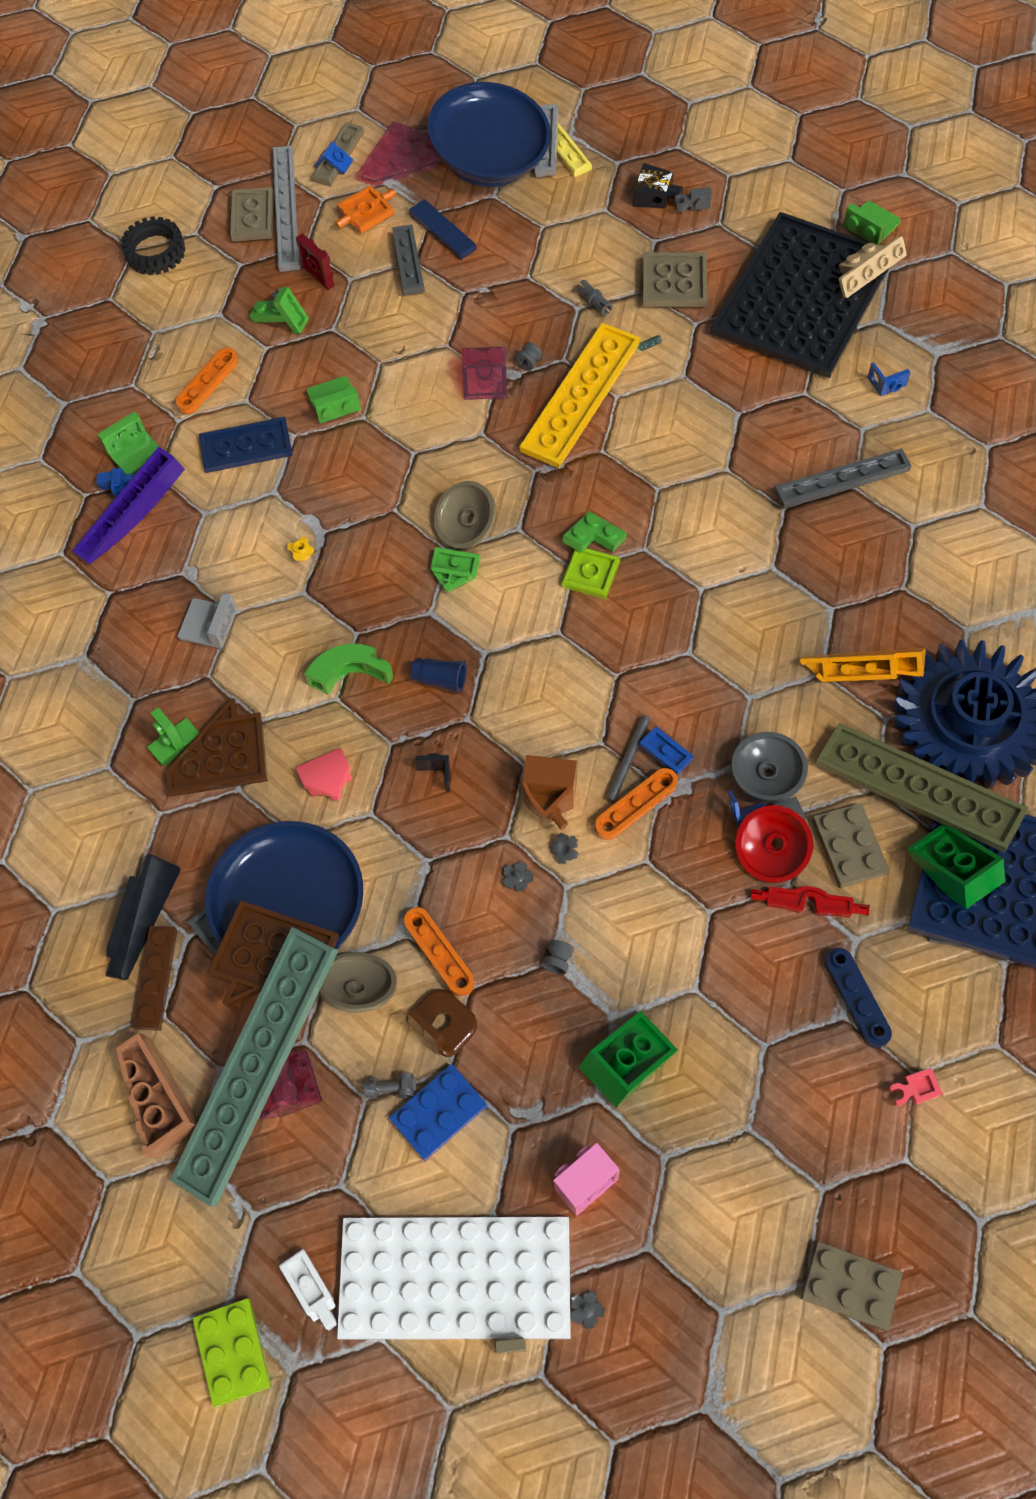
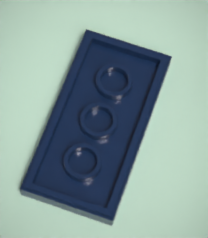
M286 417L199 434L206 473L293 456Z

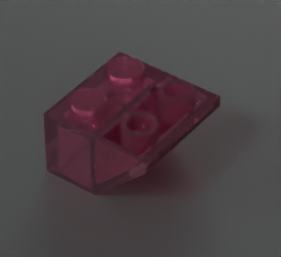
M307 1051L289 1053L260 1114L261 1119L283 1117L322 1102Z

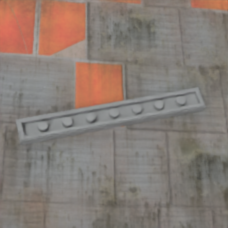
M273 147L279 272L300 270L299 251L295 238L298 236L293 147Z

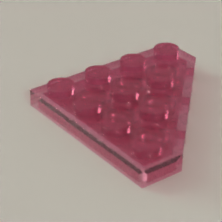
M392 121L357 173V181L378 186L383 184L382 181L393 178L395 181L409 176V173L417 170L425 172L435 169L436 165L443 163V161L435 153L428 132Z

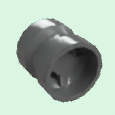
M550 940L547 947L549 951L548 956L544 957L542 967L550 972L565 975L569 967L567 961L572 957L574 947L564 941Z

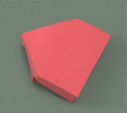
M341 748L295 767L305 789L309 790L312 797L325 795L330 796L331 800L338 801L342 795L340 791L345 783L352 779L349 772L351 768Z

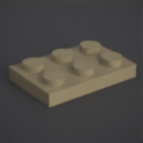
M272 187L232 190L230 234L232 241L273 239L274 193Z
M862 803L813 817L812 821L839 888L889 874V867Z
M818 1241L801 1300L887 1332L890 1327L903 1272Z

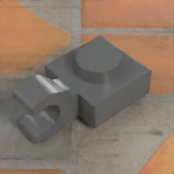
M711 188L690 189V193L687 195H676L675 204H677V212H683L688 207L690 211L709 209L712 194Z

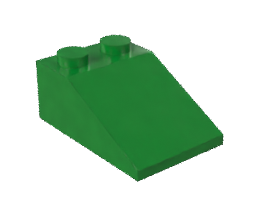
M942 824L907 848V853L946 896L966 909L1005 882L1004 859L955 828Z
M640 1011L593 1048L579 1065V1068L617 1108L663 1066L678 1049Z

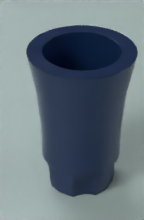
M415 658L411 666V679L413 681L444 688L458 694L464 688L467 675L465 660L449 661Z

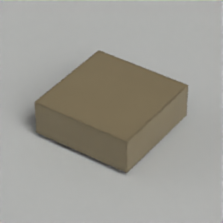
M523 1337L495 1341L497 1354L527 1352L526 1340Z

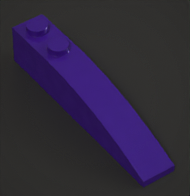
M158 446L72 551L89 564L107 552L126 536L160 501L185 470L175 457Z

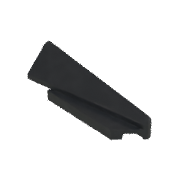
M147 854L141 878L129 877L107 945L106 956L111 958L106 972L107 977L127 980L148 939L149 927L155 925L181 871L177 865Z

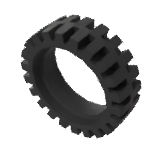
M154 216L150 217L149 221H147V218H143L142 223L139 221L134 222L135 227L130 225L128 227L129 231L125 230L124 236H122L121 246L129 266L133 267L136 272L139 271L140 274L147 272L148 275H153V272H155L156 275H159L161 270H164L166 273L169 272L168 267L174 269L176 267L175 263L180 264L181 258H184L185 244L181 231L174 222L171 223L170 219L167 218L164 220L163 217H158L156 220ZM166 236L173 240L167 250L158 255L143 256L134 252L138 244L149 237Z

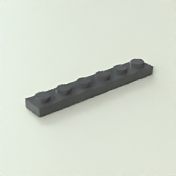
M901 448L775 486L774 492L782 508L786 509L908 472L911 469V464Z

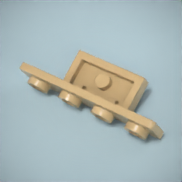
M902 236L896 237L885 246L868 243L857 253L848 256L847 260L839 265L841 273H845L839 278L843 297L848 298L907 255Z

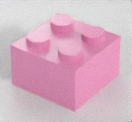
M598 1143L593 1147L589 1144L577 1153L576 1157L578 1159L571 1166L566 1163L554 1174L556 1176L553 1180L554 1190L575 1216L579 1215L619 1180L620 1169Z

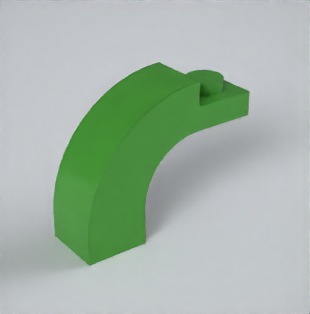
M344 644L333 647L319 655L304 673L309 686L329 695L339 679L350 673H365L387 684L394 677L391 665L382 658L378 659L375 648L363 644Z

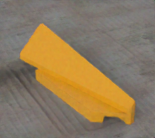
M925 648L811 655L800 658V663L812 670L821 682L896 679L898 677L897 674L920 677L924 676L926 651Z

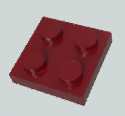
M301 233L295 238L302 268L323 287L330 290L334 287V274L330 267L328 253L318 248L312 239H308Z

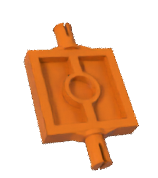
M369 185L338 203V210L342 213L343 217L335 220L337 228L340 229L349 223L362 234L394 215V208L387 201L396 197L395 190L391 188L385 193H380Z

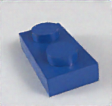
M657 726L639 744L640 748L665 768L673 770L677 776L693 761L694 756Z

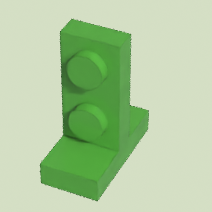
M281 287L274 300L257 301L249 315L253 323L286 322L294 334H301L309 320V317L289 287Z
M158 707L151 712V715L155 720L152 725L159 733V738L147 747L164 767L182 754L200 733L187 718L174 726Z

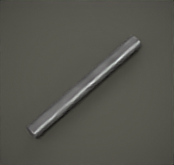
M642 715L607 794L606 800L610 803H615L639 748L640 741L651 719L646 715Z

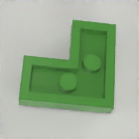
M589 511L563 535L562 542L580 553L593 541L613 552L626 540L627 533Z

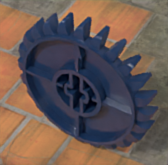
M959 640L953 658L950 657L944 643L940 644L936 653V664L927 652L925 653L924 676L906 675L909 682L901 678L897 689L902 697L896 696L893 706L896 711L903 714H896L894 723L897 728L906 730L902 732L900 737L902 744L914 746L911 755L921 760L924 759L926 762L970 782L980 781L986 789L993 788L996 779H999L1004 785H1009L1015 781V774L1021 777L1030 775L1034 769L1031 765H1036V688L1032 689L1031 687L1036 679V668L1020 676L1018 671L1024 660V656L1021 654L1012 660L1008 666L1002 664L1005 656V646L1003 645L995 651L991 659L986 658V646L983 640H980L972 656H968L964 640Z

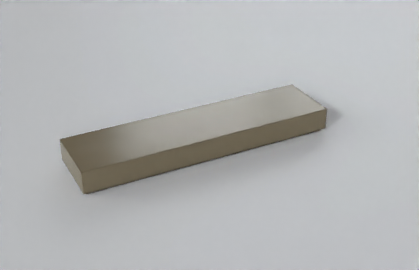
M346 122L334 143L350 156L364 134V127ZM323 159L312 175V180L315 183L331 187L340 172Z

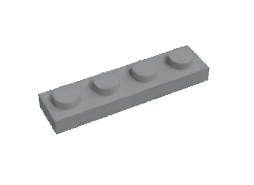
M557 104L540 106L549 121L551 138L545 156L535 167L536 177L556 175L559 115Z

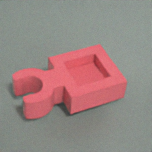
M932 1068L906 1076L904 1078L906 1085L896 1083L888 1089L889 1093L899 1091L902 1094V1099L894 1102L896 1107L903 1106L909 1098H912L914 1104L917 1105L943 1095Z

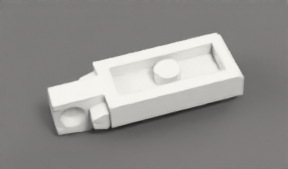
M302 1249L280 1264L279 1267L306 1314L314 1322L320 1318L326 1330L330 1331L338 1325L331 1311L336 1307L333 1301L334 1298L308 1254Z

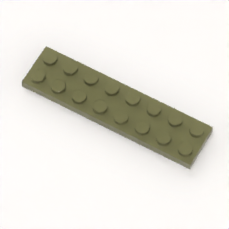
M841 723L838 724L816 760V766L945 826L955 828L961 833L1004 853L1028 811V807Z

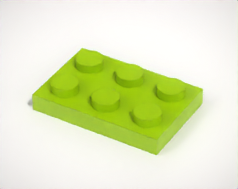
M247 1298L193 1318L214 1408L272 1387L251 1299Z

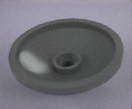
M760 732L745 738L737 746L732 757L731 770L737 786L745 794L763 802H779L794 796L802 788L807 777L808 764L803 750L794 740L780 733ZM770 772L771 776H765L763 773Z

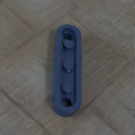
M844 948L832 949L826 956L825 967L864 1041L872 1048L886 1046L892 1036L891 1028L852 955ZM836 957H841V958H843L844 963H843V964L837 963L836 960H835V958H836ZM874 1029H880L883 1035H875Z

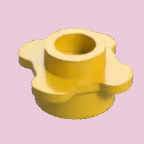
M301 537L294 543L291 542L287 545L288 551L292 552L293 559L296 561L307 560L314 553V548L308 544V538Z

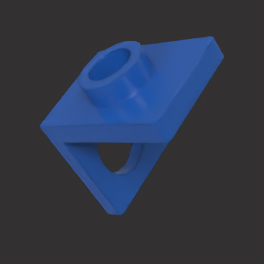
M332 141L321 153L314 166L317 167L325 159L344 175L351 165L353 158Z
M873 362L870 365L868 379L879 395L883 396L907 386L911 372L909 369L885 378ZM874 372L878 377V382L875 380Z
M732 790L728 791L732 816L738 828L747 815L760 807L766 806L765 803H760L739 809Z

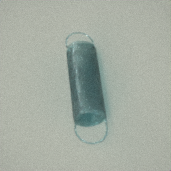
M661 335L639 343L640 351L660 344L662 342Z

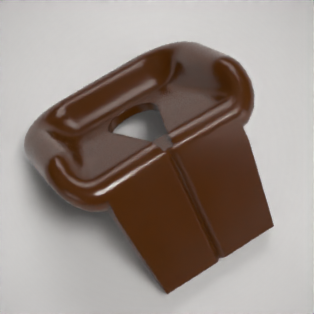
M436 989L429 992L406 1016L408 1025L444 1057L456 1055L473 1037L477 1029V1020L472 1011L452 993L444 989ZM439 1014L449 1015L451 1018L450 1025L439 1032L432 1025Z

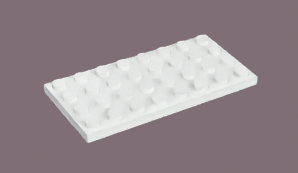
M569 1217L343 1218L337 1339L451 1340L509 1339L519 1337L525 1339H571Z

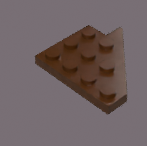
M231 698L166 770L167 793L169 796L268 782L261 713L238 716L237 702L235 698Z
M241 900L207 973L211 977L231 983L222 1002L225 1006L229 1007L261 992L291 927L297 928L334 948L339 939L338 933Z

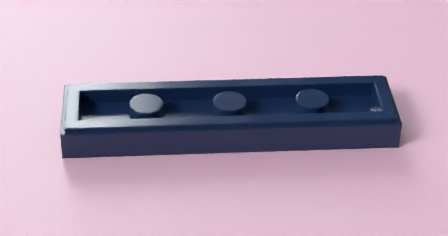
M425 199L409 209L410 216L460 260L477 250L476 244Z

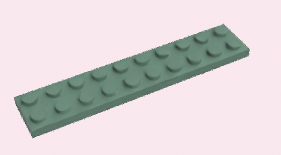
M291 927L170 1181L209 1206H217L339 951L294 927Z

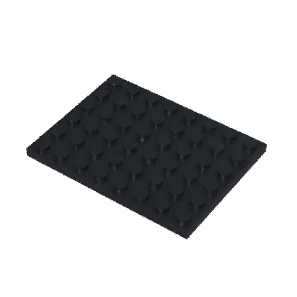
M779 212L711 326L710 334L830 378L890 268L848 298L843 297L839 278L845 273H841L839 265L847 260L848 256L857 253L869 242Z

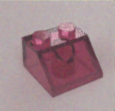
M505 347L462 348L464 400L507 398Z

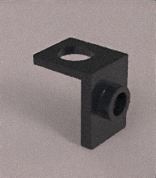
M430 753L427 756H415L418 771L445 770L446 791L451 792V764L449 755Z

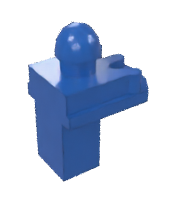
M113 468L112 471L97 474V484L102 490L111 489L113 495L117 497L134 475H126L122 468Z

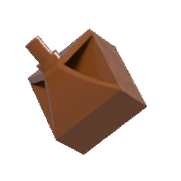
M526 755L522 779L524 804L537 816L549 819L550 822L554 821L559 829L562 830L568 825V822L561 814L574 807L577 785V760Z

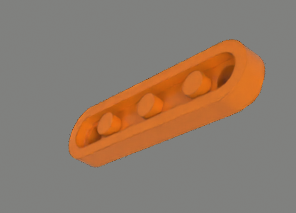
M229 347L220 349L180 392L175 402L181 413H194L236 367L238 357L234 349Z
M668 768L659 769L598 816L595 823L597 835L602 839L611 840L621 834L676 790L678 784L677 774ZM666 781L669 785L663 786L661 782ZM609 825L612 827V830L606 831L604 826Z
M419 907L407 911L404 916L406 930L454 995L460 997L470 994L475 986L473 974L427 911ZM416 920L422 921L420 926L413 925ZM460 980L466 981L464 987H458L457 983Z

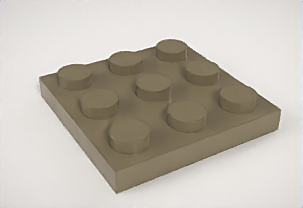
M644 252L643 307H707V252Z

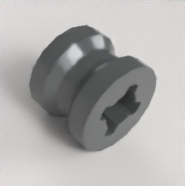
M527 342L522 347V351L516 354L515 360L520 367L530 371L534 368L535 362L542 358V352L535 344Z

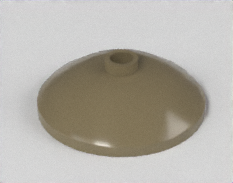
M463 481L451 486L439 499L434 513V526L439 538L448 546L456 549H468L482 542L490 533L496 518V503L493 495L485 486L474 481Z
M363 952L344 953L335 957L321 986L319 995L327 1004L338 1010L350 1013L368 1012L380 1008L393 997L397 978L393 968L378 956Z

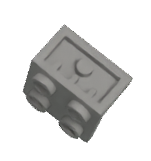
M223 593L220 601L216 603L196 598L192 599L178 634L179 640L222 649L238 610L232 595Z

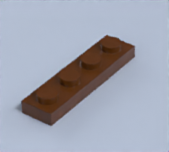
M149 927L132 1026L135 1030L161 1031L178 931L176 927Z

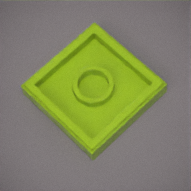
M588 548L582 553L574 550L562 581V587L606 599L620 564V557Z

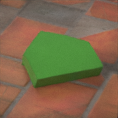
M435 547L430 569L448 593L476 578L481 556L480 554Z

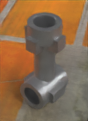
M412 1073L398 1074L397 1081L378 1082L377 1077L364 1081L365 1097H371V1099H378L379 1093L398 1092V1098H412L415 1096L414 1091H417L416 1079H414V1074Z

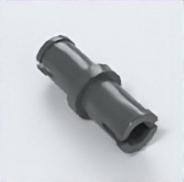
M582 280L580 283L585 288L583 289L578 284L576 290L587 299V303L590 306L596 307L602 315H608L609 312L604 307L612 311L613 305L602 296L600 290L594 289L586 280Z

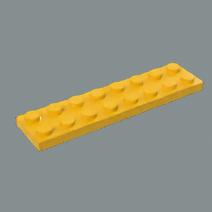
M602 322L520 445V452L560 468L639 346L640 337Z

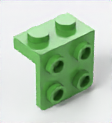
M871 201L865 202L861 207L851 203L847 207L843 227L868 242L879 245L900 224L901 219Z
M346 376L307 389L319 423L361 410L356 388L351 386Z
M135 411L97 434L106 453L119 468H122L126 475L136 474L158 448L156 442L145 431L142 421Z

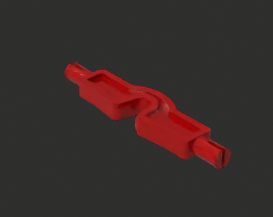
M772 886L768 888V891L751 890V900L767 901L766 905L768 907L781 908L796 913L804 910L806 899L813 900L814 912L818 916L850 918L853 913L868 916L870 911V905L854 903L852 897L830 895L822 889L812 886H803L795 890Z

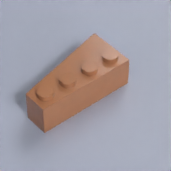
M138 1032L118 1046L116 1052L124 1082L127 1083L130 1095L128 1098L137 1121L135 1124L137 1132L141 1136L143 1155L157 1159L190 1136L198 1123V1119L151 1038Z

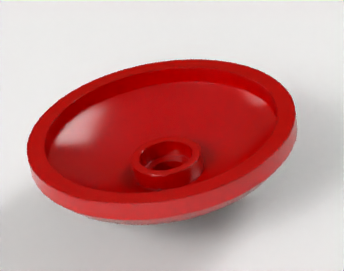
M769 805L760 807L745 817L738 828L735 845L739 861L748 873L765 882L779 883L793 879L807 867L813 854L814 840L808 823L800 814L788 807ZM775 838L781 840V847L776 848L773 845Z

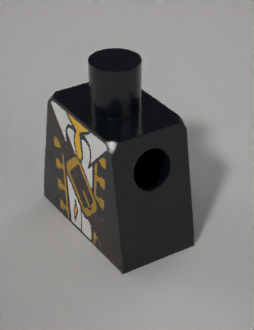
M643 163L633 191V206L664 209L667 206L669 197L675 198L676 195L683 193V186L673 185L674 174L671 171Z

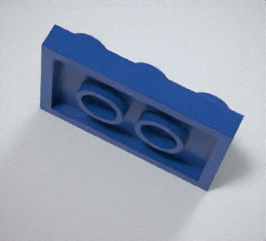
M451 1064L390 1116L389 1119L425 1162L488 1106L454 1065Z

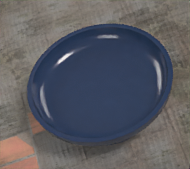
M473 82L457 86L443 94L435 102L428 117L429 139L437 156L458 177L479 186H502L524 176L541 162L546 154L551 138L549 121L542 108L522 91L500 83Z
M282 821L260 826L233 842L215 864L205 893V911L208 925L216 941L221 944L235 911L242 900L338 933L339 939L335 948L339 949L356 926L362 908L363 879L359 864L350 848L339 837L320 826L300 821Z

